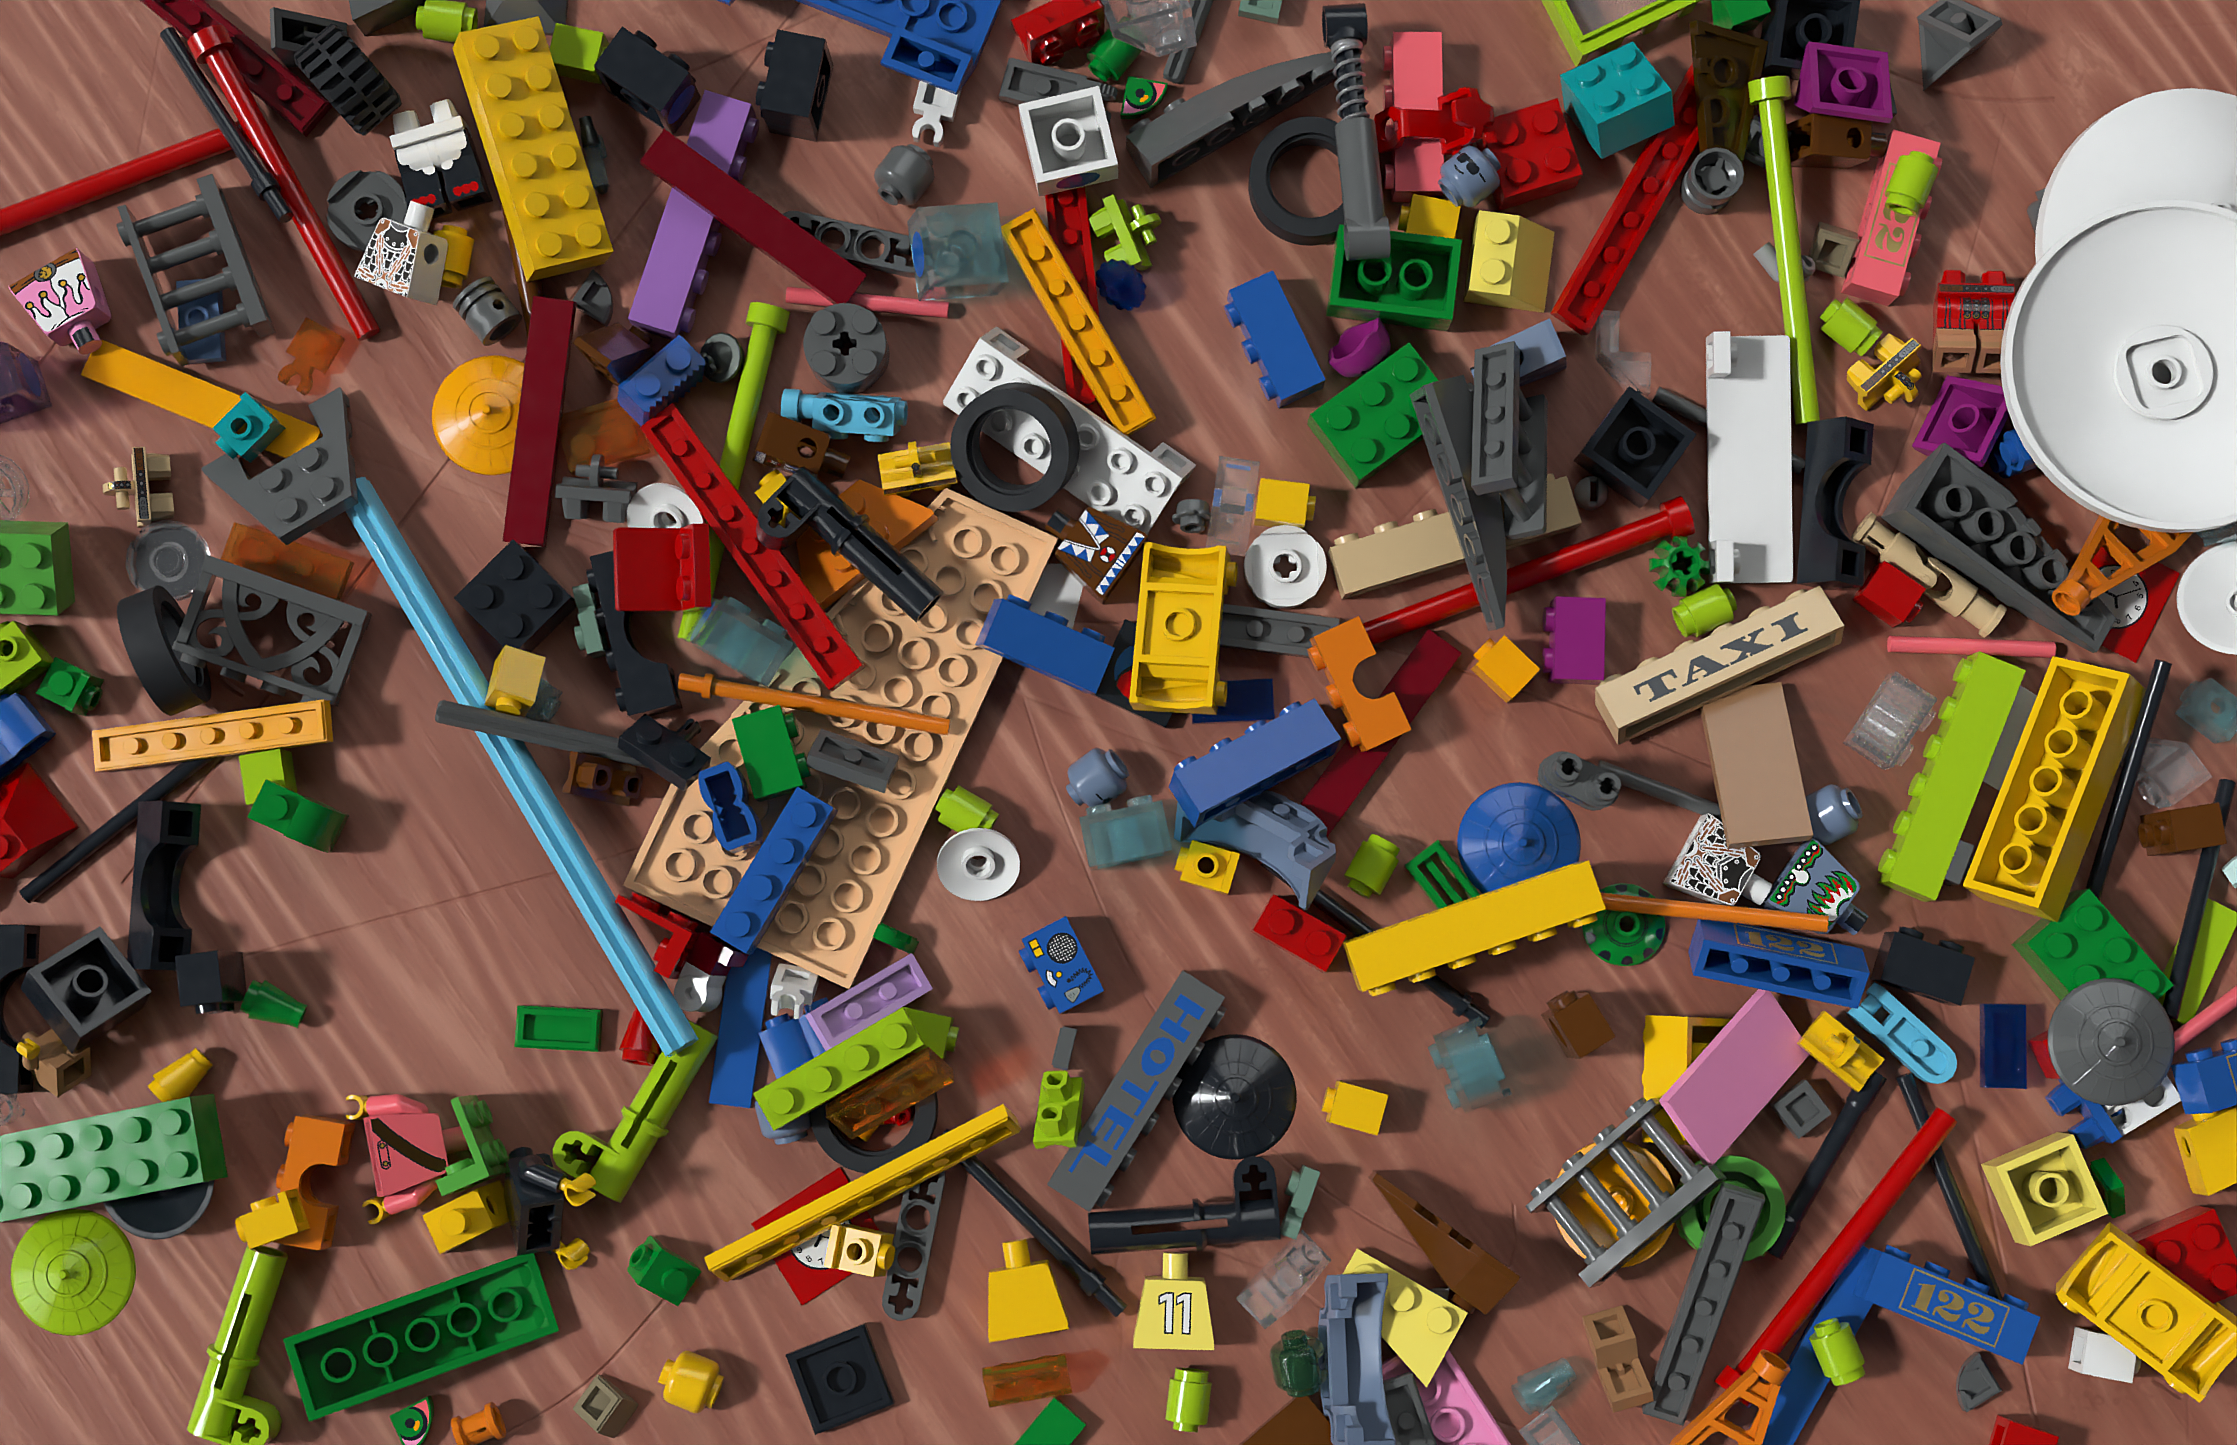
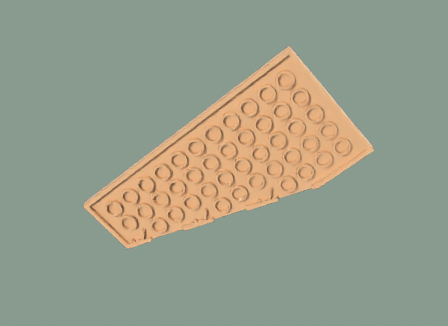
M945 488L927 507L932 509L939 520L899 551L944 591L933 608L921 620L915 622L865 577L848 590L827 613L862 661L865 668L831 692L799 648L796 647L758 685L777 690L951 719L949 734L942 735L784 708L786 714L793 712L800 736L793 739L798 754L804 752L806 757H808V753L820 730L824 729L899 755L896 770L885 793L810 768L811 776L805 778L807 788L803 790L832 806L838 812L757 946L766 952L847 989H851L873 943L874 932L878 924L881 925L1004 660V657L975 645L994 599L1003 598L1007 600L1008 595L1019 597L1030 603L1058 543L1057 537L948 488ZM743 701L731 714V717L700 750L711 757L709 768L728 761L743 774L749 790L748 805L754 809L761 821L763 844L794 792L762 802L754 799L732 719L773 706ZM698 779L685 791L671 783L623 886L713 927L762 844L735 854L727 851L715 835L713 828L714 811L708 807L702 798Z

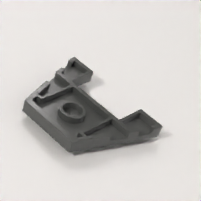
M340 387L308 405L323 437L252 479L239 455L233 460L230 456L224 454L201 468L203 473L213 483L218 485L285 545L290 544L358 504L355 461L350 451L352 427L347 417V408L350 407L348 396Z

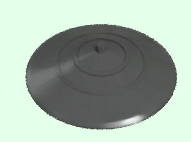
M2103 978L2089 981L2076 987L2056 1007L2048 1029L2049 1056L2059 1078L2075 1094L2096 1104L2120 1106L2143 1099L2162 1083L2173 1061L2175 1040L2173 1027L2167 1012L2150 992L2126 980Z

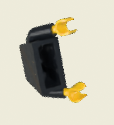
M529 1147L514 1149L509 1153V1160L506 1162L504 1200L517 1256L542 1251L552 1255L555 1252L558 1254L559 1261L566 1269L573 1270L578 1268L588 1260L587 1254L590 1252V1249L579 1238H575L568 1245L561 1242L564 1206L562 1191H564L565 1197L571 1205L580 1206L596 1196L595 1193L589 1190L596 1185V1180L590 1174L583 1173L571 1181L566 1173L553 1167L550 1155L545 1153L534 1155Z

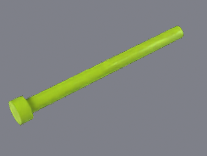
M1772 76L1748 82L1750 104L1759 105L1785 335L1790 338V383L1795 425L1820 420L1784 107V101L1792 98L1790 77Z
M751 302L749 305L745 323L753 328L719 464L738 491L776 334H785L790 312L783 308L761 302ZM709 525L712 602L725 545ZM707 609L696 612H683L677 638L702 643L707 620L692 640L691 636Z

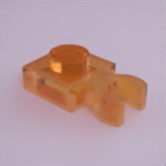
M306 317L286 350V353L294 357L295 360L292 364H288L280 370L278 381L287 385L292 376L300 375L301 382L296 390L305 396L313 386L312 373L316 369L326 374L345 339L341 335Z

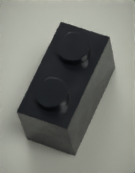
M1900 926L1898 932H1884L1870 980L1948 1006H1961L1975 957L1963 954L1964 947L1953 942L1939 940L1938 945L1923 941L1924 933Z
M215 950L175 956L180 1007H195L196 1014H216L235 1011L234 1003L243 1002L247 992L243 952Z

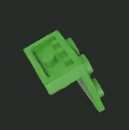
M477 1095L459 1096L451 1100L473 1158L464 1159L445 1168L447 1176L435 1180L441 1196L462 1192L505 1173L506 1167L504 1163L508 1161L506 1149L500 1139H494L489 1124L493 1123L491 1111L484 1100L479 1101Z

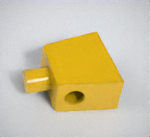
M2237 1105L2213 1113L2191 1114L2193 1119L2174 1128L2189 1185L2194 1194L2210 1196L2237 1183Z
M500 1180L472 1190L422 1215L440 1254H445L509 1222L504 1200V1187ZM486 1198L491 1202L494 1214L490 1211Z
M1027 1238L1003 1242L1002 1247L1006 1266L990 1269L988 1277L989 1343L1069 1329V1318L1049 1261H1030Z

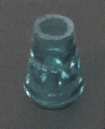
M1560 1358L1557 1361L1518 1376V1382L1511 1386V1390L1527 1414L1531 1415L1536 1411L1542 1413L1577 1377L1570 1364L1564 1358Z

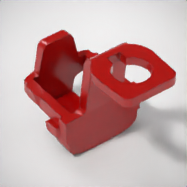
M1462 87L1458 91L1447 94V96H1439L1438 110L1388 107L1377 113L1374 117L1378 152L1386 153L1398 149L1404 143L1405 138L1439 139L1441 141L1442 155L1454 156L1462 148L1469 145L1473 146V143L1482 138L1483 129L1493 125V106L1481 99L1477 88ZM1392 118L1393 122L1398 123V130L1394 131L1392 138L1388 141L1385 137V126L1387 121Z

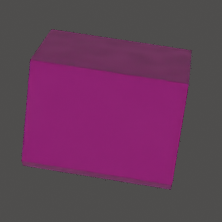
M1809 41L1805 48L1794 105L1811 113L1890 123L1893 119L1888 52Z
M1947 375L1912 447L1916 451L1929 456L1940 444L1946 443L1978 468L1983 467L2009 416L2002 386Z

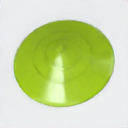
M85 1209L61 1210L37 1221L21 1238L14 1252L11 1264L12 1290L23 1313L42 1329L66 1336L88 1334L101 1329L114 1320L129 1301L136 1278L134 1252L126 1235L107 1217Z

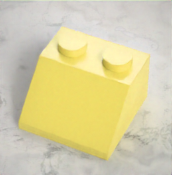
M1479 210L1473 223L1463 302L1544 313L1555 232L1519 215Z

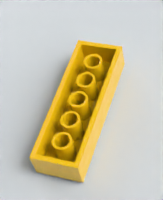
M539 16L459 32L452 49L526 281L530 282L605 264L614 251Z
M2052 656L1964 880L1963 886L1984 901L2058 922L2144 698L2146 689L2132 675Z
M1589 860L1579 861L1343 941L1342 945L1358 990L1362 992L1368 990L1369 995L1373 997L1396 989L1394 983L1396 980L1408 977L1409 982L1415 983L1436 975L1434 967L1447 963L1449 968L1456 969L1477 961L1475 953L1487 950L1489 955H1497L1517 948L1516 939L1527 936L1528 941L1533 940L1535 942L1558 934L1555 926L1567 923L1568 928H1576L1598 920L1596 912L1606 908Z

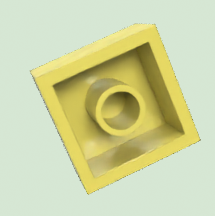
M2056 1132L1981 1164L2015 1243L2031 1247L2108 1214L2073 1134Z

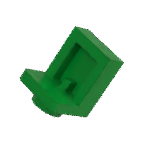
M651 1235L648 1236L644 1244L639 1245L634 1250L627 1268L628 1273L639 1286L676 1306L680 1305L701 1273L700 1268L696 1264L663 1247L659 1240Z

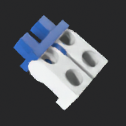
M2167 1075L2162 1083L2148 1096L2126 1105L2107 1106L2090 1102L2071 1091L2061 1079H2058L2060 1084L2045 1096V1099L2058 1116H2064L2074 1108H2078L2084 1119L2069 1128L2068 1131L2069 1134L2074 1135L2079 1148L2087 1149L2102 1141L2114 1143L2123 1137L2122 1135L2134 1130L2181 1101L2178 1091Z

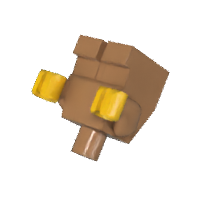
M50 1029L41 1036H38L33 1031H29L23 1035L21 1042L17 1044L16 1050L23 1056V1066L31 1071L41 1086L57 1098L91 1076L90 1046L85 1045L72 1054L53 1029Z

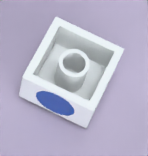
M1099 86L1018 104L1020 121L1039 197L1118 178V162Z

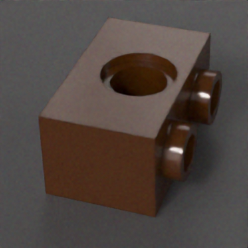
M2219 802L2140 815L2141 824L2138 826V837L2142 847L2146 848L2147 856L2227 844Z
M1568 990L1549 1000L1546 1003L1549 1010L1541 1014L1567 1058L1581 1059L1616 1037L1590 993H1576L1574 990L1570 992Z

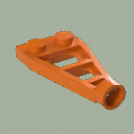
M2099 515L2067 578L2053 591L2052 600L2059 610L2067 615L2076 616L2094 598L2176 552L2194 532L2169 533L2139 529L2150 540V543L2139 552L2132 553L2115 536V530L2119 523ZM2101 547L2121 565L2109 577H2105L2092 563V559Z
M1761 1350L1751 1367L1677 1434L1669 1445H1700L1715 1432H1721L1736 1440L1738 1445H1762L1781 1387L1780 1385L1790 1372V1366L1778 1355L1768 1350ZM1759 1376H1761L1763 1379L1767 1380L1770 1383L1762 1382L1759 1379ZM1741 1398L1759 1408L1748 1430L1724 1418L1734 1403Z

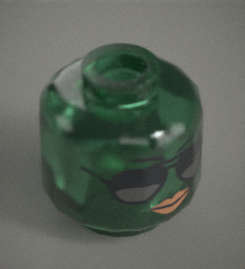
M1291 1330L1281 1335L1282 1340L1276 1342L1269 1352L1273 1379L1276 1386L1286 1391L1291 1397H1305L1318 1392L1320 1385L1326 1381L1328 1376L1322 1342L1316 1337L1306 1335L1304 1330Z

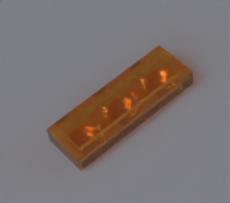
M236 522L233 523L221 556V560L338 601L342 599L354 566V562L296 542L285 545L275 535Z
M928 1046L827 1104L826 1118L852 1140L953 1083V1069Z

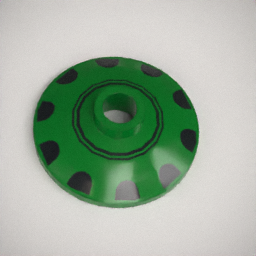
M1628 883L1613 884L1599 890L1600 893L1655 898L1644 888ZM1602 910L1596 912L1597 921L1582 926L1584 939L1597 957L1609 964L1631 966L1647 960L1657 951L1665 934V917L1661 915ZM1624 916L1630 917L1633 921V928L1629 932L1622 931L1619 926L1620 919Z

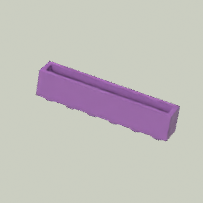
M705 90L687 141L689 147L738 181L742 179L746 168L747 158L743 157L747 143L754 142L759 128V119H756L752 104ZM674 188L671 189L628 316L630 323L641 331L670 340L675 339L678 335L683 337L684 332L689 333L691 331L696 316V310L692 309L696 295L703 294L708 282L709 272L705 271L709 256H716L721 242V233H718L721 222Z

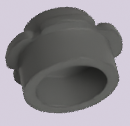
M1186 499L1177 503L1176 514L1172 516V520L1175 524H1180V529L1183 532L1200 533L1205 530V526L1212 523V514L1209 512V504L1206 501Z

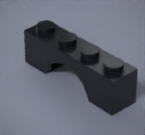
M1847 416L1808 422L1797 584L1813 588L1821 586L1822 590L1863 587L1866 546L1855 541L1848 533L1843 519V504L1846 492L1853 479L1862 470L1871 465L1874 424Z
M614 551L589 556L592 568L586 569V574L592 593L598 592L602 608L596 609V616L601 632H608L611 647L606 648L605 652L610 671H617L621 687L615 688V695L620 711H627L628 717L638 720L644 714L650 717L681 709L682 704L673 668L668 664L650 661L638 652L631 637V619L634 611H617L615 609Z
M172 801L139 802L127 961L134 969L176 971L175 956L191 953L192 929L187 925L181 913L179 885L184 864L189 854L199 845L201 804Z
M0 924V1094L33 1093L34 1075L23 1066V1056L16 1050L19 1042L10 1034L6 1026L3 1008L5 997L12 984L21 975L39 964L40 926Z

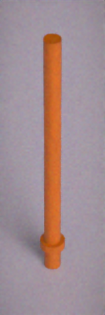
M681 673L678 681L679 690L701 693L702 698L711 699L712 695L772 706L781 705L784 708L948 735L951 719L719 680L715 679L714 674L706 673L704 677Z
M1601 893L1606 908L1604 910L1827 932L1829 916Z

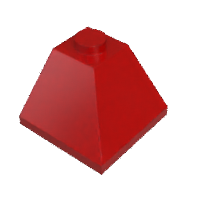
M25 763L0 783V877L14 879L79 828L30 763Z

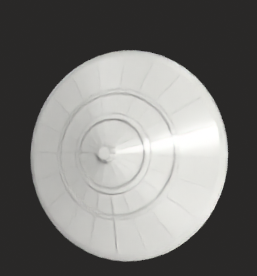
M2237 540L2214 546L2198 556L2184 572L2177 591V608L2181 621L2187 631L2208 648L2237 655Z

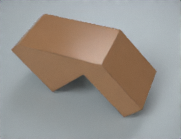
M1623 1306L1582 1316L1598 1376L1613 1413L1653 1402V1391L1638 1357L1636 1336Z

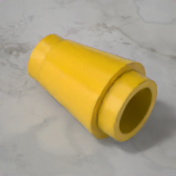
M194 1048L190 1053L185 1054L152 1075L154 1080L147 1086L161 1102L186 1098L193 1092L213 1064L201 1051Z

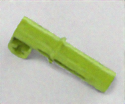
M688 1020L698 1040L671 1057H666L663 1051L661 1052L629 1107L623 1106L621 1110L623 1118L609 1142L607 1143L589 1133L568 1131L556 1140L553 1147V1159L556 1165L562 1171L577 1178L583 1173H587L592 1163L577 1160V1155L572 1152L573 1148L581 1146V1151L591 1156H597L600 1150L603 1149L601 1156L590 1173L596 1180V1185L592 1189L621 1203L658 1139L667 1136L669 1131L665 1128L718 1037Z
M248 1245L246 1247L216 1341L213 1344H209L206 1351L210 1360L187 1427L188 1432L197 1437L221 1445H265L274 1439L281 1429L282 1419L280 1412L274 1405L244 1395L243 1393L251 1369L258 1366L260 1357L256 1353L288 1259V1255L283 1251L264 1245L249 1249ZM238 1409H240L241 1413L238 1423L244 1425L235 1431H231ZM251 1419L256 1420L255 1427L261 1430L257 1434L253 1433L254 1425L247 1423Z

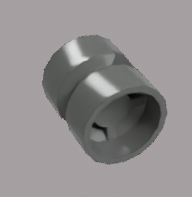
M1711 148L1700 153L1681 180L1680 193L1686 206L1692 211L1704 215L1718 213L1725 208L1743 183L1744 171L1741 161L1734 153L1723 148Z

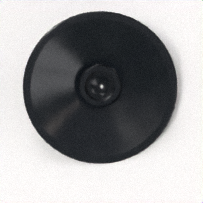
M1228 1034L1203 1042L1205 1045L1192 1066L1184 1062L1176 1075L1182 1079V1082L1172 1096L1175 1117L1181 1130L1196 1147L1218 1158L1241 1160L1266 1152L1285 1135L1295 1114L1297 1091L1295 1080L1288 1064L1273 1047L1251 1036Z
M215 1180L106 1201L103 1204L112 1219L127 1232L145 1239H167L185 1232L200 1219L211 1200Z

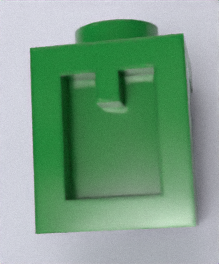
M55 657L36 694L65 707L66 710L86 717L88 711L93 710L101 699V686L104 679L61 658Z

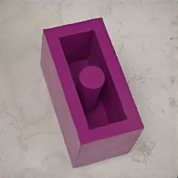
M1556 596L1550 601V607H1544L1543 631L1549 632V648H1543L1542 672L1548 673V683L1598 685L1604 681L1606 598Z

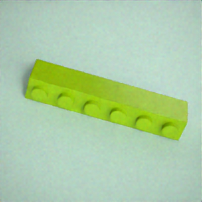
M1980 651L1967 656V659L1962 658L1953 675V681L1957 682L1952 697L1947 696L1938 713V719L1942 720L1937 735L1932 734L1925 745L1923 757H1926L1927 760L1922 773L1917 772L1910 783L1908 795L1912 796L1908 809L1907 811L1902 810L1894 824L1893 833L1897 834L1893 847L1892 849L1887 848L1879 862L1878 871L1882 872L1879 884L1923 902L1936 901L2026 670Z

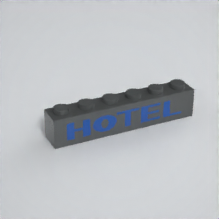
M1184 970L1181 971L1079 1132L1077 1147L1069 1148L1048 1181V1186L1088 1212L1091 1211L1095 1204L1100 1208L1103 1207L1115 1186L1108 1183L1117 1168L1123 1172L1126 1171L1137 1153V1150L1131 1147L1139 1133L1147 1137L1160 1117L1159 1114L1154 1112L1162 1097L1170 1101L1181 1084L1182 1079L1176 1076L1184 1062L1192 1066L1205 1044L1199 1041V1038L1207 1026L1214 1030L1227 1011V1008L1221 1005L1225 999L1223 995Z

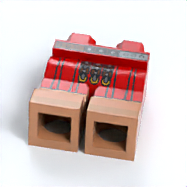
M1945 270L1943 272L1941 283H1938L1933 305L1932 372L1971 373L1975 356L1976 373L2001 374V361L1993 362L1985 357L1986 353L2001 354L2005 323L2014 300L2015 285L2007 284L2003 271H1987L1983 273L1980 283H1966L1965 273L1961 270ZM1943 353H1963L1964 356L1959 360L1951 361L1945 359Z

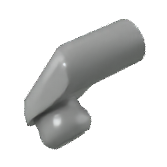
M1768 242L1753 255L1769 276L1779 283L1775 248ZM1802 255L1805 282L1815 272L1816 266L1811 257Z

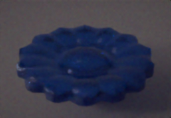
M1110 259L1108 262H1103L1100 265V269L1096 271L1098 278L1096 286L1100 288L1099 293L1102 297L1106 298L1108 304L1115 305L1119 310L1125 308L1127 311H1131L1134 307L1139 308L1142 305V301L1146 299L1145 290L1147 286L1143 282V276L1136 271L1133 265H1128L1124 260L1116 261Z

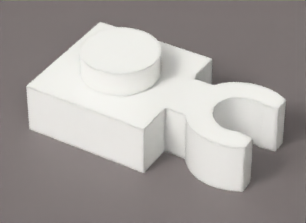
M919 82L913 111L916 114L923 115V117L918 119L913 126L912 135L914 142L919 143L921 133L924 130L932 129L935 131L934 146H941L944 140L941 120L954 121L961 90L955 95L925 82Z
M779 963L771 984V1014L777 1016L780 1009L789 1008L794 1011L793 1019H800L803 1015L804 1004H812L819 984V975L799 966Z

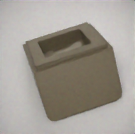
M1819 222L1808 255L1815 262V269L1845 278L1859 243L1858 234L1847 229Z
M597 1374L573 1407V1410L598 1434L615 1438L637 1409L638 1403L607 1379Z

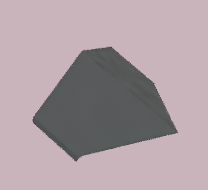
M1939 0L1920 14L1917 20L1919 23L1923 91L1986 44L2003 25L2001 18L1963 0Z

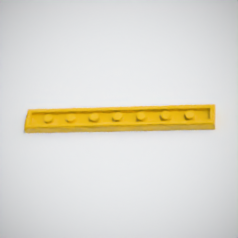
M1001 1104L707 1255L704 1259L708 1270L724 1282H728L831 1229L832 1224H841L1019 1133L1022 1129L1017 1117L1004 1104Z

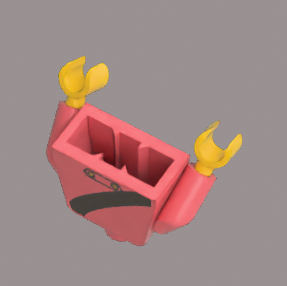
M400 1094L376 1095L369 1098L363 1095H349L346 1097L345 1101H358L360 1105L356 1115H345L346 1118L349 1120H364L377 1196L363 1202L362 1207L374 1204L379 1209V1216L369 1220L368 1223L376 1224L386 1219L390 1214L394 1215L419 1206L438 1188L435 1180L440 1179L441 1175L446 1173L445 1168L448 1167L447 1154L469 1149L461 1127L457 1126L442 1130L438 1113H429L424 1103Z

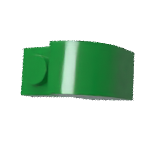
M268 779L265 780L247 818L278 831L290 839L326 853L332 852L349 817L348 814L316 799L305 797Z

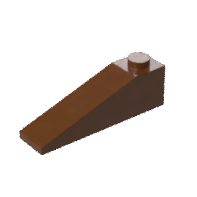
M1375 1171L1370 1174L1369 1179L1445 1285L1455 1292L1451 1300L1471 1315L1476 1308L1486 1315L1517 1284L1521 1277L1461 1235L1457 1230L1428 1211Z

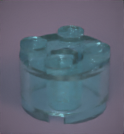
M1480 1016L1433 1035L1435 1044L1428 1046L1437 1070L1445 1067L1451 1081L1444 1088L1453 1109L1462 1107L1465 1114L1513 1095L1510 1086L1504 1089L1500 1086L1499 1081L1505 1079L1506 1076L1488 1033L1480 1036L1476 1027L1483 1024Z

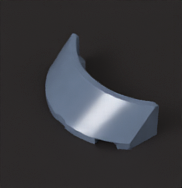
M1266 790L1194 828L1177 802L1174 839L1179 842L1195 840L1205 844L1228 848L1261 861L1287 881L1298 898L1299 907L1308 910L1336 858L1335 844L1330 843L1326 837L1327 827L1314 813L1283 795Z
M1388 1273L1327 1275L1325 1280V1306L1320 1308L1318 1343L1321 1344H1318V1347L1324 1348L1326 1368L1323 1371L1319 1369L1318 1373L1324 1416H1329L1331 1442L1333 1445H1396L1386 1405L1381 1360L1382 1316L1388 1285Z

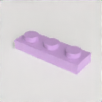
M911 953L806 1014L805 1017L823 1048L827 1051L933 988Z

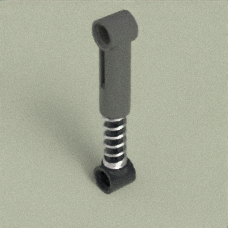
M1364 3L1323 6V42L1325 48L1329 47L1332 50V61L1337 65L1333 70V74L1338 78L1334 86L1339 91L1336 101L1341 105L1338 108L1337 114L1342 120L1335 126L1344 211V248L1347 261L1389 258L1391 246L1390 228L1384 211L1376 124L1373 119L1369 118L1370 114L1366 112V105L1369 101L1365 99L1364 92L1368 88L1363 85V78L1366 74L1362 72L1361 65L1365 61L1360 58L1363 45L1367 44L1368 39L1366 6Z

